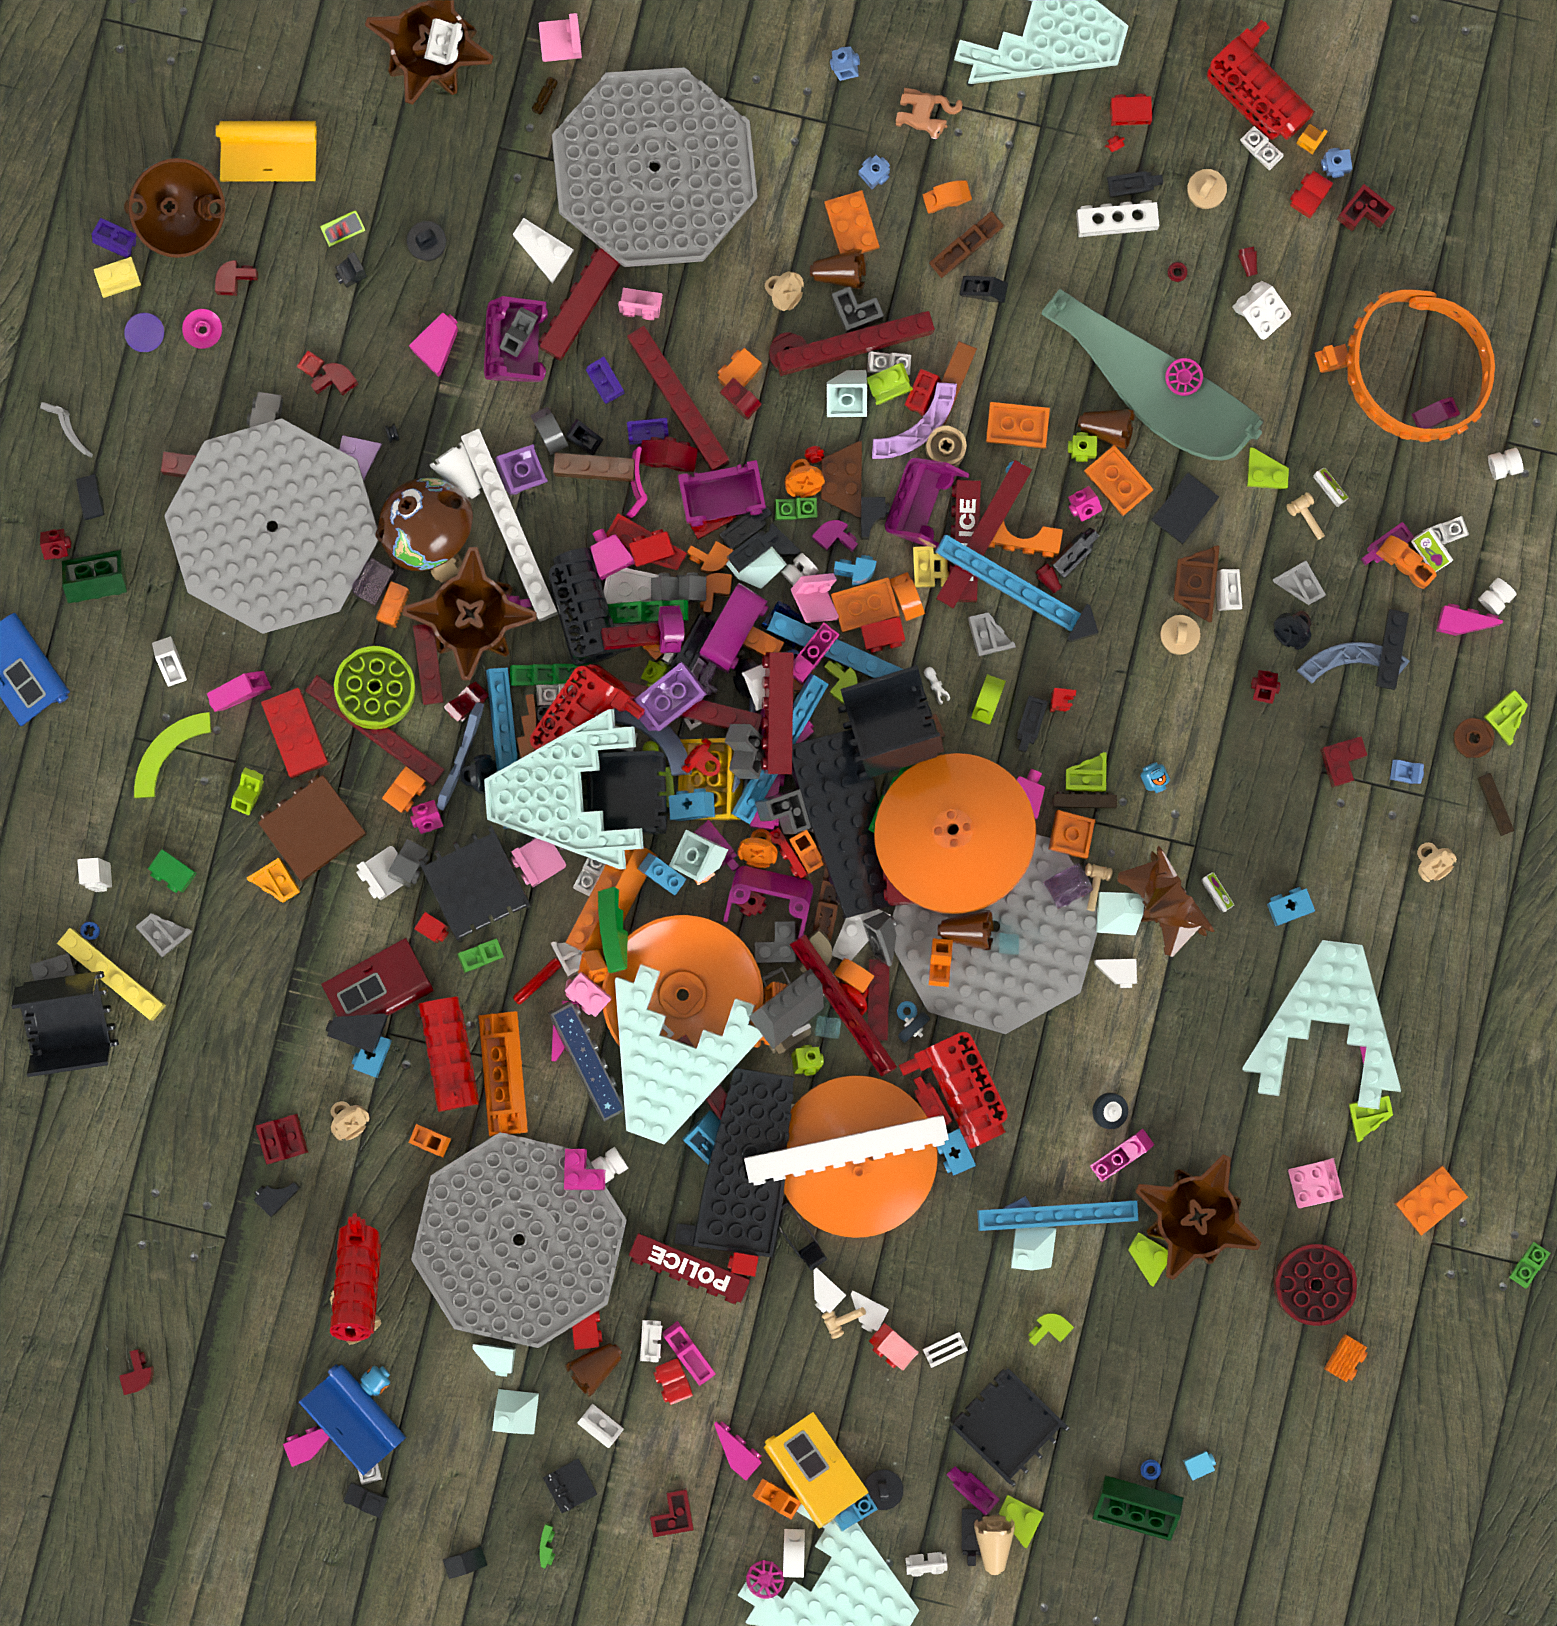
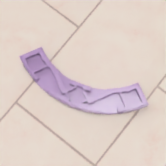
M937 382L934 399L923 418L904 433L889 438L873 439L872 459L903 455L924 444L933 430L942 426L949 415L954 402L957 384Z

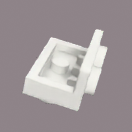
M433 19L424 58L445 65L453 63L458 56L457 44L462 37V24H452L440 19Z

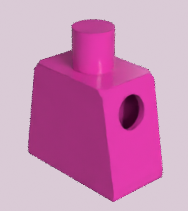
M599 529L593 533L597 543L592 545L590 549L601 580L635 564L632 556L616 535L607 537L604 529Z
M1031 769L1027 779L1019 776L1017 781L1031 803L1036 820L1039 815L1045 787L1038 784L1042 773Z

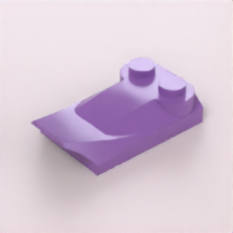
M681 662L634 700L645 709V713L640 717V720L647 730L661 731L695 703L701 701L707 693L691 670Z

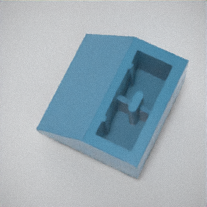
M710 1110L682 1138L708 1165L720 1119Z

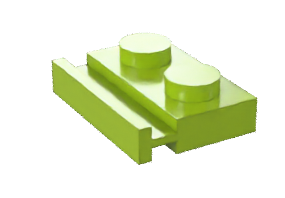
M903 363L896 364L867 378L872 395L876 399V405L885 403L913 390L909 384L910 380Z

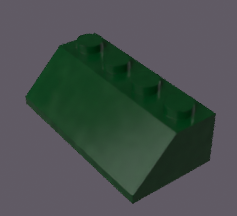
M1105 1475L1092 1519L1171 1541L1181 1516L1184 1497Z

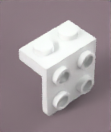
M1263 281L1256 283L1246 295L1240 297L1237 303L1232 306L1236 313L1247 319L1259 338L1263 340L1291 317V312L1273 286Z
M393 846L387 847L367 862L363 861L357 865L359 869L357 874L363 882L365 880L370 885L368 890L373 898L378 897L380 900H383L403 886V884L388 877V871L398 854Z

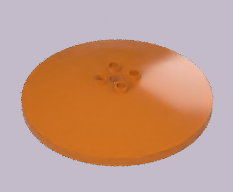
M960 753L944 754L917 763L905 771L891 785L877 813L874 832L875 847L884 873L893 886L907 899L923 908L936 912L951 914L967 913L985 908L997 902L1019 883L1033 857L1036 844V821L1031 803L1019 782L1004 768L988 759L975 755ZM951 825H957L959 831L955 835H950L948 828Z
M693 915L662 917L648 922L628 936L627 969L614 973L607 971L602 990L611 996V1000L603 1008L604 1017L610 1033L619 1046L615 979L619 977L634 983L641 964L660 971L648 1009L666 1015L664 1024L674 1033L670 1039L677 1040L686 1034L695 1048L699 1044L704 1029L723 1036L736 998L754 1004L753 1012L763 1005L764 1000L763 983L758 965L744 942L723 925L710 919ZM680 989L688 991L689 996L686 1000L678 999L677 992ZM662 1028L660 1035L667 1037L668 1033Z
M861 1075L838 1077L812 1088L794 1104L790 1112L791 1121L789 1122V1142L787 1143V1148L926 1119L927 1116L909 1094L890 1082ZM933 1144L924 1145L925 1149L913 1151V1148L904 1149L905 1153L893 1155V1152L885 1153L884 1158L875 1160L871 1156L865 1158V1162L853 1164V1161L845 1162V1166L833 1168V1165L825 1166L826 1170L813 1172V1169L806 1170L805 1175L794 1177L793 1174L785 1175L784 1193L803 1218L826 1232L853 1238L882 1234L904 1223L925 1201L936 1174L937 1147H933Z

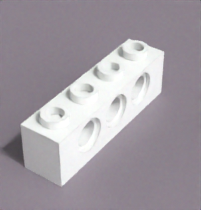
M1152 200L1140 201V204L1123 202L1120 203V206L1102 204L1100 208H1092V206L1087 205L1080 207L1081 209H1078L1076 213L1079 237L1158 230L1159 228L1157 202L1152 203ZM1139 212L1143 218L1135 220L1132 217V213ZM1120 214L1123 220L1116 222L1113 220L1112 215ZM1096 215L1101 216L1103 222L1096 224L1092 218Z

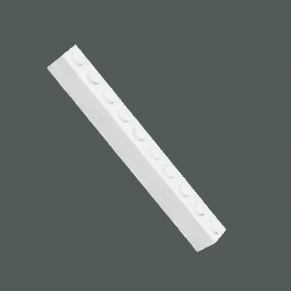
M477 429L461 436L533 608L537 612L539 621L541 622L558 615L480 430Z
M940 1115L745 1157L744 1161L749 1183L753 1182L754 1185L766 1183L765 1179L783 1180L786 1179L785 1175L793 1174L794 1177L805 1175L806 1170L813 1169V1172L826 1170L825 1166L833 1165V1168L845 1166V1162L853 1161V1164L865 1162L867 1157L873 1156V1160L885 1157V1153L893 1152V1155L905 1153L904 1149L913 1148V1151L925 1149L924 1145L933 1144V1147L945 1144L944 1141L949 1139L944 1116Z

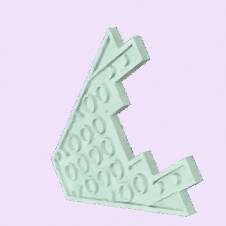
M1029 0L1033 2L1023 37L1003 32L998 50L960 40L954 59L958 62L973 65L969 84L1116 66L1119 62L1128 25L1097 0Z
M614 709L606 710L484 779L487 820L615 868L626 869L625 850L644 849L642 828L604 831L603 811L584 812L581 772L600 770L598 750L636 747L634 727L615 728Z
M641 964L634 983L619 977L615 979L626 1131L665 1144L763 1035L756 1026L749 1024L750 1018L748 1016L753 1013L755 1005L738 998L733 1003L723 1036L704 1029L699 1044L695 1048L660 1035L666 1015L648 1009L660 971Z
M801 1504L797 1512L813 1521ZM834 1519L823 1526L825 1529L815 1544L816 1548L831 1556V1559L812 1591L793 1581L784 1598L776 1595L770 1599H762L752 1594L745 1582L738 1594L739 1597L755 1606L745 1623L756 1626H910L919 1612L918 1607L859 1524L855 1523L841 1532ZM750 1578V1583L753 1585L755 1581ZM758 1584L753 1587L756 1592L761 1588ZM763 1588L760 1594L767 1595L765 1589Z

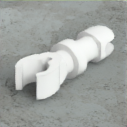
M927 667L924 674L931 683V689L935 690L937 702L942 705L943 701H941L940 696H945L946 701L950 700V696L941 687L943 684L941 681H938L935 670L932 667Z

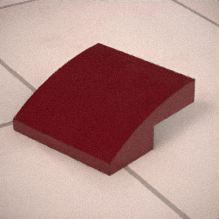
M298 1114L256 1126L266 1165L308 1153Z

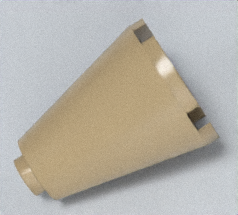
M984 1516L983 1521L978 1522L977 1519L974 1523L985 1570L991 1575H999L1006 1567L1015 1530V1522L1012 1519L1011 1522L1006 1521L1005 1516Z

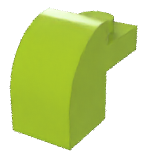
M828 661L824 669L839 680L830 691V694L845 705L840 689L857 684V676L851 667L844 673V668L838 662L834 661L832 663Z
M987 674L971 716L972 719L990 725L1003 691L1005 680Z
M244 768L240 784L233 795L232 809L250 815L264 784L262 774L255 770Z
M1046 1313L1035 1319L1041 1326L1039 1328L1035 1326L1029 1332L1030 1338L1028 1341L1035 1346L1049 1332L1061 1342L1074 1327L1062 1316L1055 1313Z

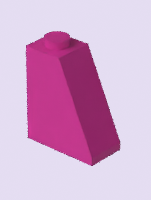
M444 313L409 345L410 349L438 377L443 371L458 333V327L456 326L458 322L450 314L446 316Z
M258 671L244 673L207 693L210 706L216 712L231 708L272 688L265 672Z

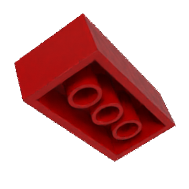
M299 688L261 702L289 777L293 779L329 765L304 696Z

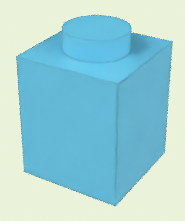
M1202 1451L1183 1460L1192 1480L1215 1471L1213 1466L1216 1465L1213 1455L1211 1453L1208 1454L1207 1451Z

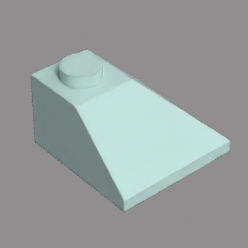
M846 370L827 382V417H867L866 370Z
M773 547L740 573H738L730 561L726 563L739 580L760 589L787 565Z
M685 830L669 866L701 882L720 868L728 849L689 830Z
M1098 892L1096 932L1136 935L1144 910L1142 903L1144 899L1141 898V895L1135 893Z
M1034 1227L1015 1229L1011 1268L1024 1270L1051 1268L1057 1228Z
M483 1343L473 1344V1350L491 1371H495V1375L507 1377V1373H512L516 1348Z
M498 1389L492 1431L534 1434L539 1393Z

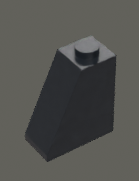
M369 1014L334 1017L333 1021L329 1020L327 1024V1036L375 1053L388 1015Z

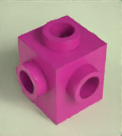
M1090 486L1068 497L1071 503L1069 509L1074 517L1078 516L1081 521L1089 519L1102 511L1098 497Z
M434 800L412 807L414 816L410 818L414 828L418 827L420 834L443 827L442 819Z

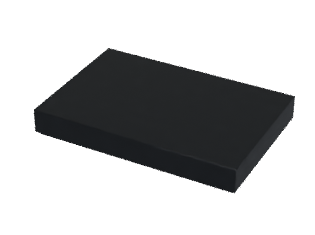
M1187 473L1151 521L1183 545L1218 500L1219 496L1191 474Z

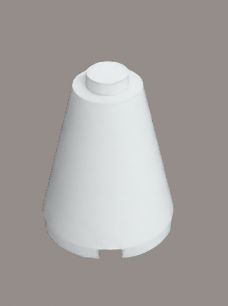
M460 442L458 443L460 448L452 447L435 460L437 462L436 465L431 463L430 467L444 480L452 483L464 492L467 497L473 499L481 493L479 489L482 486L464 444Z

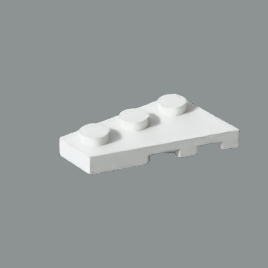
M525 218L522 219L513 233L515 239L553 284L571 257L574 249Z
M878 909L846 918L833 948L832 956L841 960L844 958L852 960L869 941L862 921L883 911Z

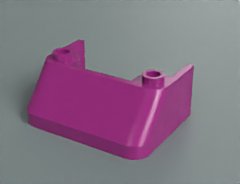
M912 458L905 467L885 523V530L888 533L917 544L937 548L940 543L933 540L934 530L932 527L927 526L939 490H946L951 487L955 476L968 478L969 474L947 462Z
M738 583L700 651V659L729 674L730 668L734 669L739 661V658H737L738 652L756 619L759 616L763 617L769 607L767 606V601Z
M739 867L733 878L723 923L728 924L732 903L744 904L748 901L751 891L790 899L789 911L791 915L802 919L798 938L803 936L813 894L811 882L753 867Z

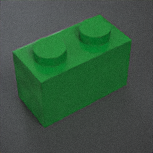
M162 849L148 868L152 872L150 876L159 882L163 879L169 883L166 887L175 893L178 890L184 893L197 874Z

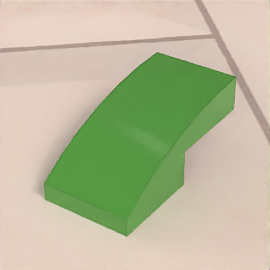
M497 939L457 954L464 973L504 958Z

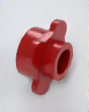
M1116 135L1107 140L1108 144L1105 147L1109 148L1110 152H1114L1125 146L1123 142L1125 138Z
M812 446L805 451V460L808 463L820 462L825 457L823 454L824 450L819 446Z

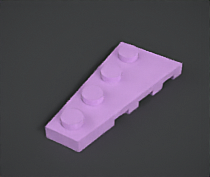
M342 436L339 450L358 460L363 480H365L382 444Z

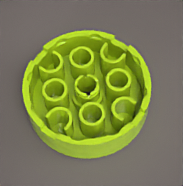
M368 646L356 650L340 664L335 675L334 692L337 704L347 719L363 728L383 729L396 724L409 712L415 697V681L410 666L401 655L385 647ZM372 683H378L381 687L378 691L373 692L369 689V686Z

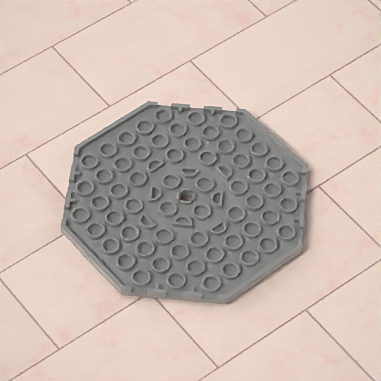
M685 67L605 73L595 87L583 98L581 103L566 117L559 128L552 133L559 214L623 267L704 261L757 200L750 121L735 111L734 107L723 98L718 97L712 92V89L701 80L696 79ZM653 162L660 165V169L656 172L649 168V165Z
M283 418L204 441L164 515L187 592L262 634L339 612L378 542L375 536L378 527L358 460ZM271 520L278 524V529L275 532L267 529V524Z
M1036 834L1033 857L1024 876L1007 895L985 908L967 913L951 914L932 911L917 904L895 906L893 918L896 922L895 931L897 935L894 952L929 1013L1007 1034L1081 992L1097 936V905L1095 911L1087 910L1090 896L1087 887L1068 854L1048 850L1050 838ZM990 910L993 915V921H997L1000 924L999 931L991 933V938H993L992 949L983 950L953 943L949 987L928 985L933 938L941 939V936H938L937 933L938 924H941V921L945 919Z
M499 1132L431 1175L411 1261L455 1330L540 1348L608 1304L627 1219L606 1186L605 1190H564L565 1149L570 1148ZM587 1157L586 1169H594ZM517 1234H521L525 1238V1242L521 1246H517L513 1242V1238Z

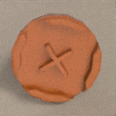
M798 459L791 465V472L785 477L784 482L788 494L793 497L807 498L815 495L822 489L825 480L819 468L811 466L805 459Z
M757 829L752 832L750 838L744 839L739 843L737 854L742 861L743 859L747 861L746 864L749 866L766 868L776 862L778 851L771 843L769 831Z

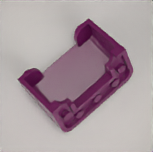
M501 296L488 303L484 376L486 380L543 381L546 368L543 367L542 362H538L539 324L548 316L545 301ZM523 307L539 317L526 345L520 354L515 357L499 347L506 332L512 326L518 310Z
M757 460L749 461L743 467L740 464L726 469L699 474L694 473V477L688 475V473L678 475L686 521L692 527L703 525V521L745 513L758 515L762 514V510L766 509Z

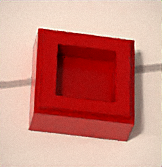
M307 351L297 365V368L314 379L325 362L310 351Z

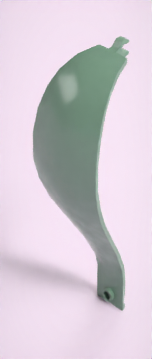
M1062 289L1057 291L1042 310L1041 314L1068 331L1078 340L1124 403L1134 410V414L1155 434L1175 447L1198 457L1223 461L1235 457L1251 439L1257 440L1262 434L1259 428L1263 423V419L1240 400L1204 376L1200 388L1195 393L1188 396H1180L1173 393L1167 386L1165 376L1170 364L1177 359L1095 312ZM1181 362L1176 364L1178 370L1183 369ZM1174 366L1170 370V373H1177ZM1197 373V374H1195V375L1193 376V377H1195V378H1197V379L1200 380V374H1199V373ZM1169 376V381L1177 380L1176 376ZM1192 380L1191 384L1196 387L1198 382ZM1178 383L1170 385L1176 390ZM1180 385L1178 392H1184L1185 385ZM1187 385V392L1192 391L1193 388Z

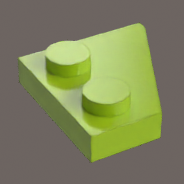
M1250 447L1247 487L1287 489L1289 468Z
M1512 690L1483 717L1508 745H1511L1528 704L1515 690Z
M1103 752L1093 759H1088L1077 766L1074 765L1066 769L1065 791L1106 792L1107 752Z
M1388 1094L1381 1096L1379 1109L1359 1107L1358 1101L1348 1103L1357 1142L1362 1141L1367 1134L1377 1129L1383 1121L1393 1116Z
M1138 1232L1128 1251L1148 1280V1283L1154 1287L1167 1265L1168 1250Z
M1007 1495L998 1513L1000 1516H1005L1006 1521L1011 1522L1012 1519L1015 1522L1014 1535L1023 1547L1027 1549L1044 1513Z

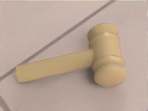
M1306 492L1298 499L1292 501L1291 504H1287V510L1292 516L1301 512L1319 540L1325 535L1307 508L1314 504V499L1310 493Z
M1088 863L1084 874L1086 877L1090 876L1093 878L1087 910L1095 911L1101 879L1109 882L1112 878L1113 870L1112 868Z
M861 1307L837 1318L833 1310L830 1313L828 1311L825 1312L822 1318L829 1330V1334H831V1338L841 1337L844 1334L841 1325L865 1315L866 1310Z

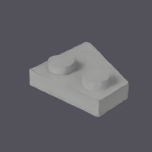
M1307 561L1273 579L1274 583L1307 605L1326 596Z
M989 613L968 618L978 657L1016 647L1015 643L1009 640L1004 634V630L995 623V620Z
M150 914L136 926V929L161 957H164L192 933L190 929H185L154 914Z

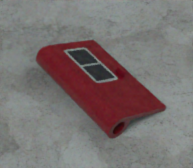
M406 938L321 984L337 1017L386 1014L389 1016L434 991Z

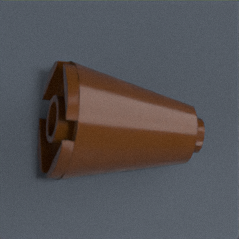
M855 249L814 261L813 265H810V276L819 282L863 289L865 281H862V277L866 276L864 254H860L862 249Z
M1121 409L1084 412L1083 416H1079L1078 427H1081V432L1097 436L1100 440L1122 449H1127L1133 433L1130 420L1134 421V410Z
M990 910L945 919L941 921V924H938L937 933L938 936H941V939L953 940V943L983 950L992 949L993 938H991V933L994 931L993 915Z
M608 1343L565 1364L567 1372L570 1370L573 1372L571 1377L584 1394L587 1393L588 1397H590L621 1361L620 1355L622 1351L616 1344Z

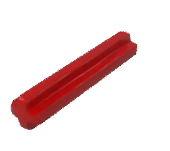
M557 958L552 959L513 996L515 1002L520 1005L562 966Z

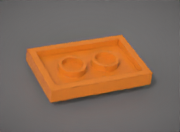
M862 190L824 201L840 254L855 249H862L861 253H865L880 247Z
M990 402L986 443L1046 448L1050 408Z
M1115 445L1084 470V473L1122 516L1126 515L1154 490Z
M889 577L831 594L834 607L839 616L838 620L842 633L861 628L863 625L900 616Z
M1440 1166L1396 1202L1395 1205L1422 1236L1466 1200L1468 1196L1446 1169Z

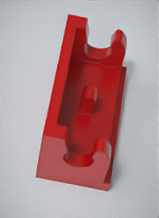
M920 369L913 384V390L910 391L904 405L910 411H916L921 416H924L934 399L937 382L941 383L939 376Z
M1054 688L1051 695L1050 712L1070 710L1073 704L1068 703V700L1074 699L1076 690Z

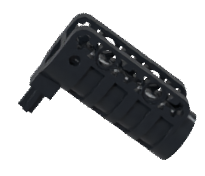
M578 548L556 556L553 559L554 566L549 570V586L573 664L576 666H586L607 660L619 653L630 651L631 647L604 650L601 630L602 628L614 627L591 549ZM557 577L559 578V580L562 581L561 584H559V585H557V584H558V579H557ZM567 609L570 617L573 618L571 622H569L568 614L565 613ZM572 633H577V634H579V635H577V636H572L571 634H572ZM579 646H581V647H580V652H581V654L576 651V650H577V647H579Z

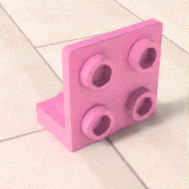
M577 13L569 14L570 19L539 23L543 62L582 58Z
M623 288L622 298L618 304L619 311L626 317L640 315L643 316V319L654 320V318H659L663 295L662 293Z
M834 573L802 576L791 588V592L806 623L832 621L839 618L827 592L837 580Z
M1334 1158L1288 1170L1298 1208L1343 1198Z

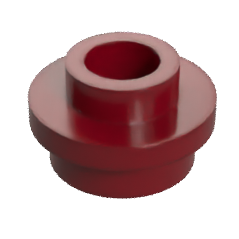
M1174 262L1169 266L1167 274L1172 281L1181 282L1186 278L1188 271L1183 263ZM1174 270H1180L1181 274L1176 276Z

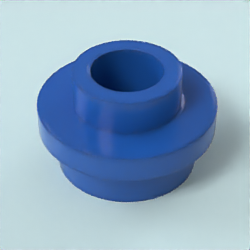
M1149 1459L1141 1465L1140 1470L1144 1478L1154 1480L1159 1477L1161 1467L1157 1461ZM1149 1466L1154 1467L1153 1473L1147 1472Z

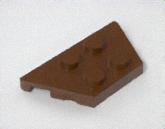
M858 441L822 459V473L825 482L821 489V500L854 515L856 518H861L862 441Z
M1217 545L1191 556L1178 559L1173 600L1209 623L1212 622L1220 547Z

